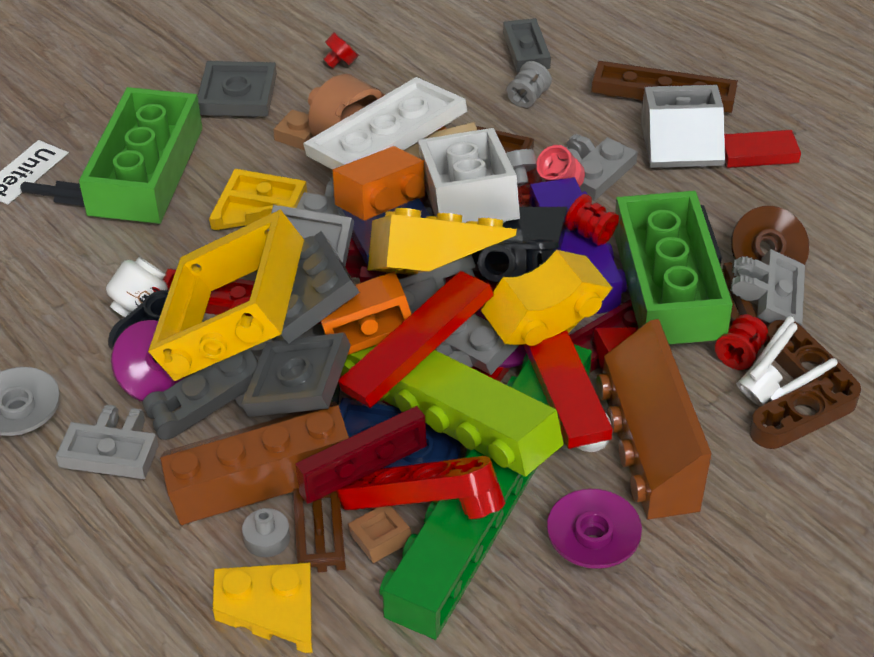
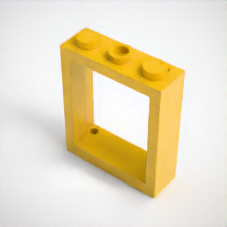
M281 209L180 257L148 350L151 356L174 381L282 334L304 239ZM258 270L250 301L202 322L211 291ZM244 313H249L252 316H246Z

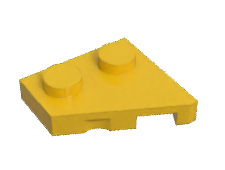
M234 169L209 217L211 229L220 230L249 225L270 215L273 205L296 208L303 193H307L306 181Z
M310 563L214 569L213 613L215 620L235 628L245 627L252 634L268 640L273 635L296 643L298 651L313 653Z

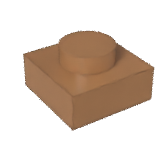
M292 109L273 129L274 140L305 150L303 143L313 138L309 127V114Z
M392 506L377 507L348 523L352 538L373 564L404 547L412 534L410 527Z

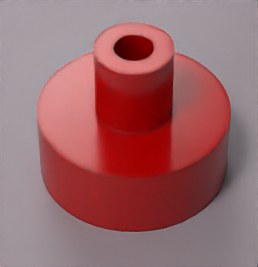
M335 32L325 41L332 50L323 60L332 68L342 59L348 65H351L359 56Z

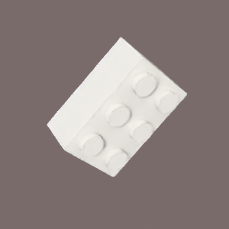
M494 128L418 140L420 159L424 160L425 189L436 217L437 213L458 214L463 216L462 223L478 221V218L503 220V223L520 219L517 175Z

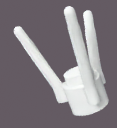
M792 316L786 318L753 366L736 383L740 391L758 406H763L768 400L771 402L804 386L835 367L838 363L835 358H832L780 388L779 382L783 377L771 363L798 328Z

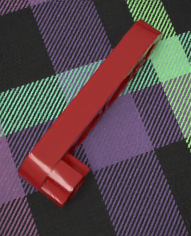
M487 456L382 468L336 490L342 508L345 510L459 498L465 515H468L469 519H478L499 511L506 504L490 457Z

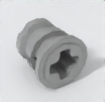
M528 61L521 66L520 72L508 84L506 88L508 98L518 107L529 108L544 91L549 89L552 84V77L545 66L535 61ZM537 74L538 78L533 82L532 79ZM525 89L526 91L520 96V91Z

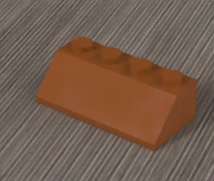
M659 319L650 320L604 356L603 373L597 375L596 378L600 400H606L609 406L607 415L611 421L612 433H618L620 439L619 456L623 467H629L632 474L630 486L633 499L636 503L641 502L647 520L701 511L712 454Z
M334 401L330 403L329 409L296 412L164 451L160 459L167 493L180 525L299 489L295 463L349 438L338 404Z

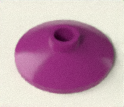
M156 320L137 322L125 329L117 338L111 354V366L116 381L128 395L143 402L148 394L156 391L164 392L186 378L183 377L174 381L160 364L153 360V357L148 352L158 324Z
M582 489L565 495L555 503L548 516L547 533L552 546L563 558L582 567L598 569L618 565L634 554L641 540L642 524L635 508L621 496L601 489ZM590 535H594V536H597L598 538H593V537H589V536H590Z

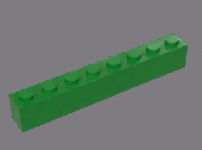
M574 344L589 377L592 350ZM526 353L518 377L512 376L507 386L549 406ZM467 448L465 458L486 456L475 449L470 450ZM490 458L506 504L499 511L490 513L483 518L469 519L468 515H465L459 498L432 501L425 514L424 526L418 535L415 533L410 535L404 546L402 560L396 570L389 569L382 580L379 594L383 597L384 618L437 640L536 469L525 477L508 467L503 468Z

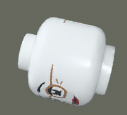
M138 257L136 261L124 260L106 286L108 296L114 300L110 307L126 317L143 303L150 294L160 290H168L167 284L163 280L166 274L141 257Z

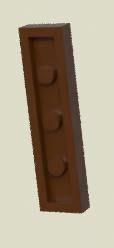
M598 61L592 80L591 92L643 101L644 87L718 85L724 112L732 113L738 80Z

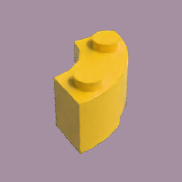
M556 250L545 263L532 272L518 277H503L493 291L494 296L486 302L481 312L505 344H527L534 346L567 330L583 318L597 313L601 308L602 301L612 290V286L587 256Z

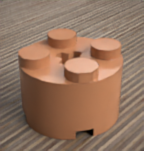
M350 74L332 77L321 87L314 88L308 97L310 105L308 119L313 137L383 97L385 94Z

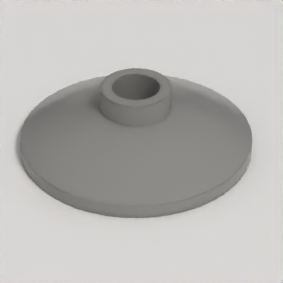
M15 367L0 371L1 436H14L33 431L45 424L54 415L60 403V391L57 382L50 374L32 367Z

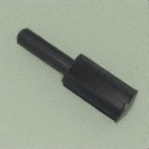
M58 180L56 181V186L32 182H23L20 185L23 193L54 197L53 202L85 207L79 183Z

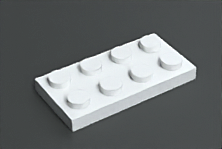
M415 77L304 142L306 156L333 170L392 146L404 151L417 143L418 140L427 137L443 126L449 125L453 120L466 113V100L463 97Z

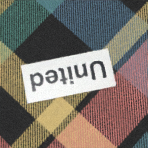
M40 140L35 142L0 171V202L7 205L22 193L20 185L23 182L34 183L69 152Z

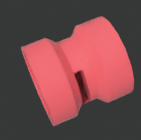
M552 145L544 149L538 156L536 169L546 182L575 177L579 187L584 182V167L566 147Z

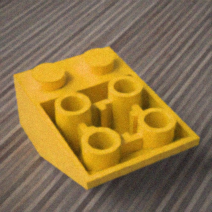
M395 208V212L387 211L385 212V217L372 221L368 271L386 273L395 271L396 274L405 275L429 272L516 236L517 229L503 228V220L478 218V221L462 223L463 216L458 214L437 213V217L427 216L426 218H421L420 210Z

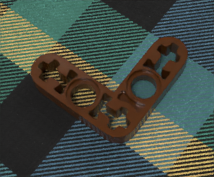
M775 320L769 324L764 347L767 346L785 320ZM796 323L797 330L775 358V361L793 379L810 371L801 365L802 362L812 361L821 365L834 358L798 323ZM838 362L835 367L811 382L756 409L751 421L750 436L761 447L767 449L783 447L853 412L859 400L861 385ZM797 405H808L815 409L817 413L811 416L803 415L797 412L794 407Z

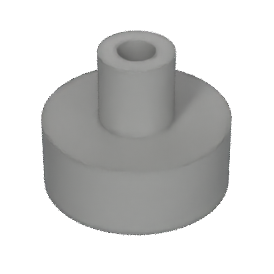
M521 149L507 152V157L517 175V186L528 184L527 171L537 167L534 150Z
M270 508L259 509L248 515L243 522L242 533L245 547L255 556L272 557L278 555L286 549L290 542L288 520L278 510Z

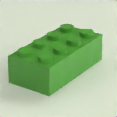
M126 88L79 179L87 216L161 224L202 131L197 94Z
M696 191L616 197L615 213L619 215V223L615 229L614 237L625 273L638 329L650 320L659 319L669 344L715 341L723 334H728L733 303Z

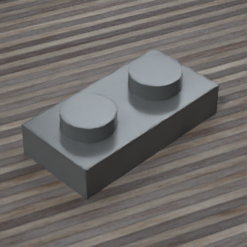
M537 19L504 21L503 35L516 72H520L521 66L528 61L538 62L545 66L546 69H550L551 56Z

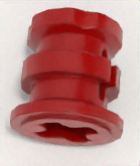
M583 194L571 205L564 224L566 229L573 231L578 228L580 235L585 238L592 237L595 244L604 245L613 236L619 223V215L614 212L606 213V207L599 203L592 204V197Z
M749 314L739 315L733 321L732 326L729 327L728 334H723L719 337L715 344V352L718 358L732 369H748L754 363L761 346L766 342L768 329L757 317Z

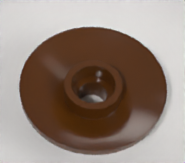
M761 206L748 211L736 223L731 236V249L735 260L742 256H748L749 258L752 257L753 260L762 261L765 253L762 252L760 243L766 242L772 250L804 265L806 264L809 255L808 235L803 224L791 212L777 206Z

